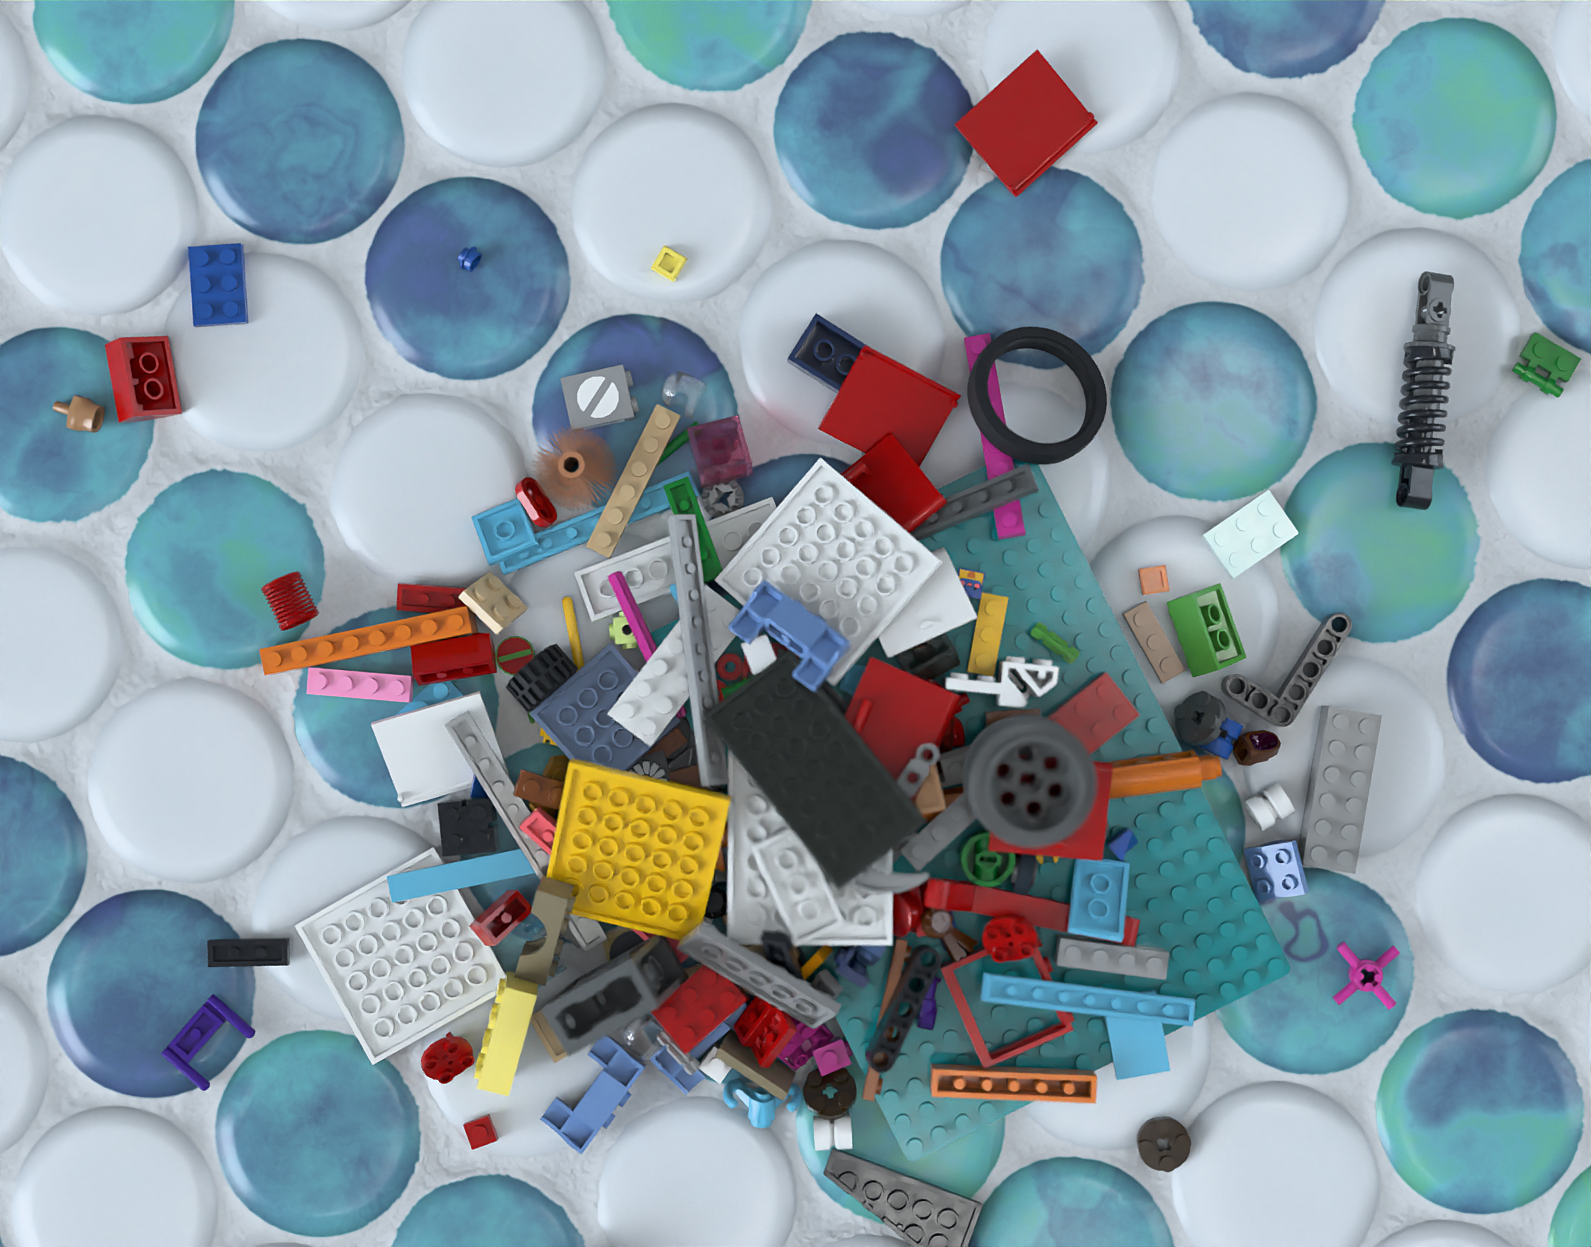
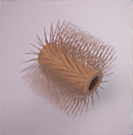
M574 426L573 433L571 429L563 434H560L561 432L558 431L559 435H562L560 438L553 432L558 443L551 436L550 438L562 454L554 446L553 448L559 454L550 449L556 454L554 455L540 447L548 455L541 454L542 465L531 466L547 467L550 469H536V471L549 474L537 473L536 475H539L538 478L541 475L546 476L544 477L546 479L543 480L549 483L545 484V487L553 493V498L556 496L557 499H560L561 497L562 501L563 499L565 501L566 498V506L570 503L568 507L571 508V505H573V510L575 508V496L577 499V510L582 498L585 499L581 501L580 508L588 503H591L590 505L593 506L592 502H589L591 500L598 505L593 494L600 501L601 499L589 483L603 497L604 495L591 482L603 491L605 490L595 482L613 491L603 482L611 484L609 474L619 471L600 469L615 468L602 463L613 464L615 460L605 459L607 458L606 456L613 458L614 456L611 455L613 452L608 455L604 454L605 452L602 450L605 449V446L599 445L601 441L597 444V440L595 441L594 438L590 440V434L585 439V431H582L584 438L581 441L578 427L576 429V440ZM538 456L539 461H536V464L541 462L540 456ZM579 464L578 470L572 473V468Z

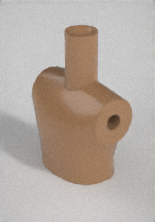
M74 395L70 405L60 401H56L53 405L54 411L68 415L66 427L69 429L96 433L102 426L105 415L104 407L95 404L87 397Z

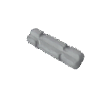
M665 1029L657 1035V1040L662 1046L666 1045V1050L680 1065L683 1064V1069L689 1075H692L700 1068L698 1060L695 1057H691L690 1052L685 1054Z

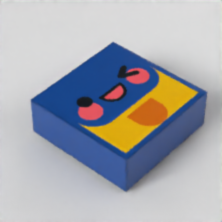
M958 568L957 575L967 596L981 599L986 573Z

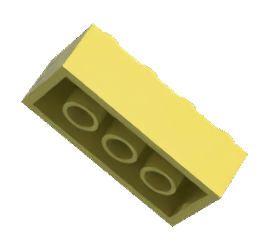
M507 971L505 979H499L495 1003L492 1004L488 1028L484 1032L481 1053L477 1057L474 1078L478 1079L477 1089L509 1096L538 990V984L516 978L515 972Z

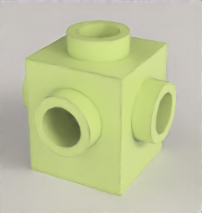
M619 612V617L613 618V624H609L610 639H615L616 645L622 644V649L638 648L633 632L630 635L623 633V627L629 624L624 613Z

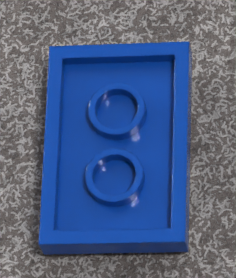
M243 244L188 247L193 326L249 324Z

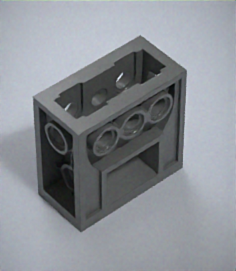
M654 935L575 979L545 1004L541 1011L567 1056H570L658 1008L689 976L667 938Z

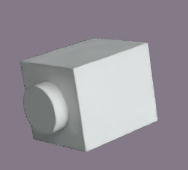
M760 634L750 645L747 642L741 644L753 675L761 672L777 660L767 634L763 636Z
M715 1042L700 1061L699 1069L720 1084L732 1067L715 1056L720 1047V1044Z

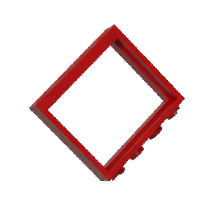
M1037 934V944L1032 958L1041 979L1052 981L1049 973L1053 971L1048 957L1042 958L1038 948L1043 945ZM982 946L973 950V953H966L967 956L960 957L958 962L950 960L940 964L942 974L984 1069L1074 1030L1071 1022L1075 1021L1072 1012L1055 1010L1060 1022L988 1052L953 970L987 956L989 953Z

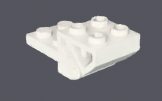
M1006 657V662L999 661L997 683H995L996 677L977 675V681L968 680V674L950 673V678H943V688L996 694V705L1023 708L1026 706V699L1029 696L1040 697L1057 684L1059 667L1052 666V661L1033 659V664H1024L1025 658ZM1008 675L1015 682V684L1008 678ZM1019 680H1021V682L1026 687V691L1024 693H1021L1016 687L1018 686L1019 689H1023V685L1019 682Z

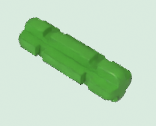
M1038 622L1030 634L1037 640H1043L1042 644L1058 656L1060 654L1063 655L1062 659L1072 664L1080 652L1073 646L1068 647V642L1052 630L1050 632L1047 631L1048 627Z

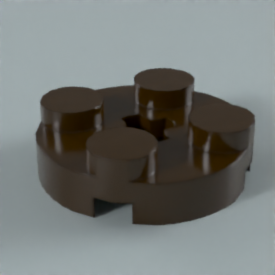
M843 1067L824 1076L820 1075L817 1068L807 1075L803 1095L805 1104L811 1112L817 1114L822 1119L835 1120L844 1117L853 1104H855L857 1088L854 1078L846 1068ZM827 1087L837 1089L838 1092L833 1094V1098H828L827 1094H823Z
M1166 1116L1156 1119L1152 1118L1146 1121L1139 1129L1137 1149L1141 1159L1150 1168L1157 1171L1171 1172L1175 1168L1180 1167L1189 1156L1191 1139L1185 1127L1176 1119ZM1166 1137L1169 1138V1148L1159 1150L1160 1145L1157 1143V1140L1159 1138L1162 1140Z

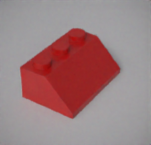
M168 336L120 337L105 344L119 423L140 422L182 414Z

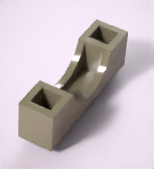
M545 876L542 877L536 891L531 913L543 922L547 935L538 940L525 942L519 957L515 973L516 978L546 986L549 976H555L559 963L554 961L555 955L560 956L564 940H561L560 936L561 934H566L570 919L565 917L567 912H572L576 897L571 896L574 885Z

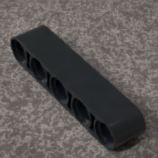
M921 944L913 950L866 1049L865 1059L876 1072H887L893 1066L940 967L941 956L930 945ZM926 952H931L932 960L930 963L921 964V956ZM914 977H920L919 987L909 989L910 980ZM902 1002H908L909 1008L907 1012L898 1014V1005ZM897 1027L895 1037L892 1039L885 1038L887 1029ZM878 1052H885L883 1062L879 1064L873 1063V1058Z

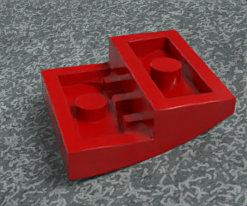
M758 996L752 1000L733 1025L741 1044L751 1047L760 1067L765 1068L770 1067L798 1031L787 1013Z

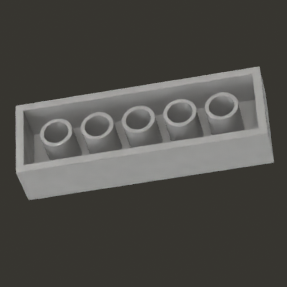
M1322 706L1298 844L1302 865L1352 874L1356 873L1382 715Z

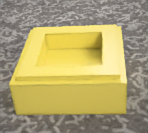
M664 245L651 269L670 281L675 282L687 262V258Z

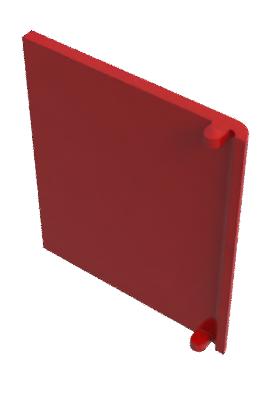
M1037 49L954 125L1010 193L1017 197L1098 122L1094 119V114L1087 111Z
M865 345L818 429L865 454L892 433L920 467L953 407L956 408L958 406L957 400L960 399L961 395Z
M892 433L840 474L908 533H911L947 504L944 496L939 493Z
M870 657L844 717L897 782L909 762L917 758V750L921 745L932 744L937 749L939 748L961 696ZM925 750L922 756L925 760H931L933 752ZM910 773L907 780L910 783H916L918 775ZM922 785L916 794L909 798L911 801L915 802Z
M1017 754L1020 759H1025L1029 756ZM1046 757L1043 762L1044 768L1054 767L1056 758ZM1093 761L1097 781L1095 800L1085 821L1070 836L1052 845L1029 848L1007 843L990 832L988 851L1102 861L1113 764ZM1006 763L998 765L996 775L1000 777L1005 776L1009 771V765ZM1024 772L1020 777V783L1025 781L1029 784L1033 780V773L1028 775ZM1052 783L1048 787V795H1057L1060 792V784ZM1003 792L1000 796V802L1003 804L1011 802L1013 792ZM1030 801L1026 806V812H1036L1039 808L1038 801Z

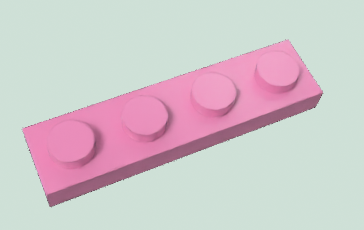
M309 667L306 694L412 703L414 676Z

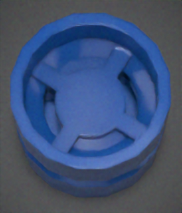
M1226 717L1225 722L1222 721L1219 728L1227 732L1225 739L1218 736L1213 742L1198 747L1228 760L1234 748L1232 741L1238 740L1244 726Z

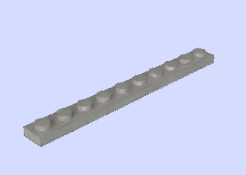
M674 514L668 516V525L701 787L728 784L729 777L724 742L704 718L706 713L719 704L696 517L695 515Z
M468 710L445 724V727L541 881L543 876L547 877L551 856L519 828L520 824L531 814V811L522 798L513 795L514 783ZM566 914L565 918L570 919L569 928L584 952L608 939L598 920Z

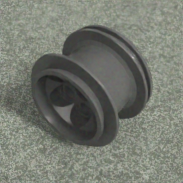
M1020 714L1000 719L978 735L966 755L963 767V787L968 803L983 825L996 837L1007 843L1020 847L1036 848L1060 842L1081 826L1089 815L1095 800L1096 772L1087 749L1072 733L1048 718L1032 714ZM1024 745L1030 746V755L1025 759L1018 758L1017 752L1019 748ZM1049 755H1054L1056 757L1055 766L1049 769L1044 768V759ZM1002 763L1008 764V773L1005 776H997L995 772L997 766ZM1024 772L1028 775L1033 773V780L1029 784L1025 781L1020 783V777ZM1052 783H1059L1061 787L1060 792L1054 796L1048 795V787ZM1005 791H1012L1013 799L1007 804L1001 803V794ZM1033 800L1038 801V810L1034 813H1027V804Z

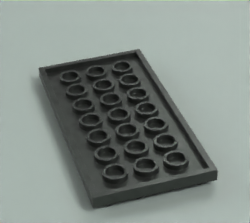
M788 650L706 713L704 718L836 888L840 890L925 824L927 820L823 689L819 686L814 692L793 677V671L801 662L792 650Z

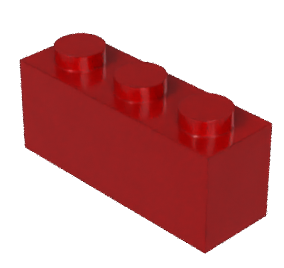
M478 632L471 636L453 637L442 641L411 646L412 673L418 686L497 673L495 645L490 633Z

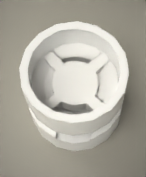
M1278 783L1265 789L1263 796L1256 794L1244 801L1248 813L1261 831L1275 825L1276 818L1283 820L1295 813L1290 799Z
M850 1113L835 1120H825L818 1115H813L815 1151L830 1150L832 1146H835L838 1150L852 1149Z

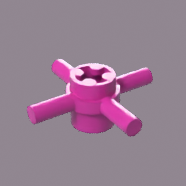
M1344 941L1338 944L1336 949L1351 965L1348 971L1351 982L1332 997L1334 1001L1341 1005L1359 989L1364 992L1373 991L1387 1009L1393 1008L1396 1002L1383 988L1381 983L1383 979L1382 969L1400 954L1397 948L1391 946L1379 958L1372 961L1369 959L1360 960ZM1363 969L1372 972V976L1365 980V983L1361 981L1364 979V975L1361 973Z

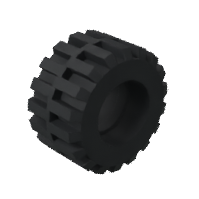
M557 644L550 645L523 666L509 680L506 689L527 712H530L577 672L578 668Z

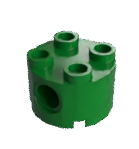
M989 830L977 831L967 836L961 845L959 853L960 866L965 875L975 884L984 887L998 886L1012 874L1016 862L1014 853L988 851Z

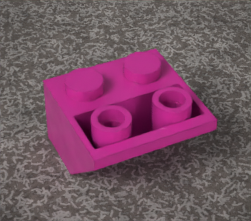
M790 1016L798 1031L778 1057L794 1071L805 1065L813 1056L812 1049L828 1043L835 1037L824 1023L812 1029Z

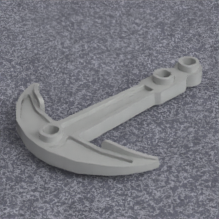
M923 744L918 748L917 758L909 762L897 781L909 798L916 794L930 773L929 766L935 764L939 758L938 749L932 744ZM925 750L933 752L931 760L923 758L922 754ZM910 773L918 775L916 783H910L907 780ZM869 866L848 884L854 888L876 894L896 893L921 884L929 878L928 872L921 874L890 872L888 875Z

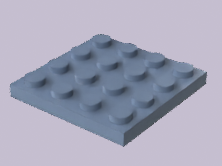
M611 643L530 713L570 760L571 758L623 771L629 770L682 723L675 715L650 747L608 715V712L638 675Z

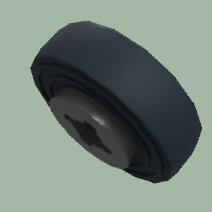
M1018 853L1015 856L1016 862L1011 874L1012 891L1015 894L1027 895L1035 881L1038 860L1036 855Z

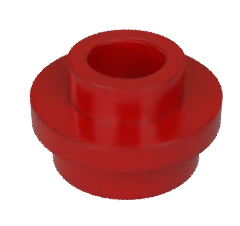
M725 654L717 662V672L725 680H735L743 672V662L735 654ZM727 662L735 664L736 668L733 672L726 671L725 664Z

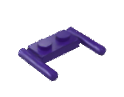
M214 994L209 997L206 1003L202 1005L161 1053L166 1060L202 1091L209 1089L210 1082L188 1063L227 1020L249 1039L254 1037L256 1033L248 1023Z

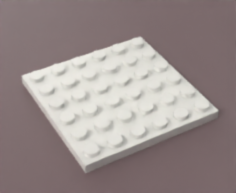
M820 458L718 575L715 581L745 606L753 591L763 580H766L792 600L802 603L811 614L823 618L829 627L849 640V650L832 668V673L826 679L835 686L942 562Z
M436 846L295 925L372 1065L496 996L499 979H505L506 971L492 946H485L469 927L476 920V917L460 889L392 903L387 876L445 864Z

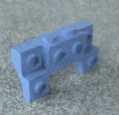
M763 580L753 591L745 606L729 624V630L749 645L764 630L803 658V661L793 671V677L814 692L832 673V668L850 648V641L829 627L823 618L818 615L814 616L805 609L802 603L792 600L766 580Z
M743 1004L690 1052L691 1057L697 1059L731 1027L733 1028V1025L749 1004ZM661 1045L650 1055L649 1059L687 1095L692 1088L706 1078V1075L700 1069L689 1075L683 1069V1064L680 1065L666 1050V1045Z
M609 1035L599 1039L587 1054L599 1063L603 1070L576 1107H571L557 1096L540 1119L581 1155L601 1127L607 1129L615 1118L612 1112L617 1105L623 1107L631 1096L628 1090L646 1066V1064L625 1050L622 1044Z

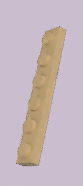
M656 404L586 544L587 548L611 559L681 415Z

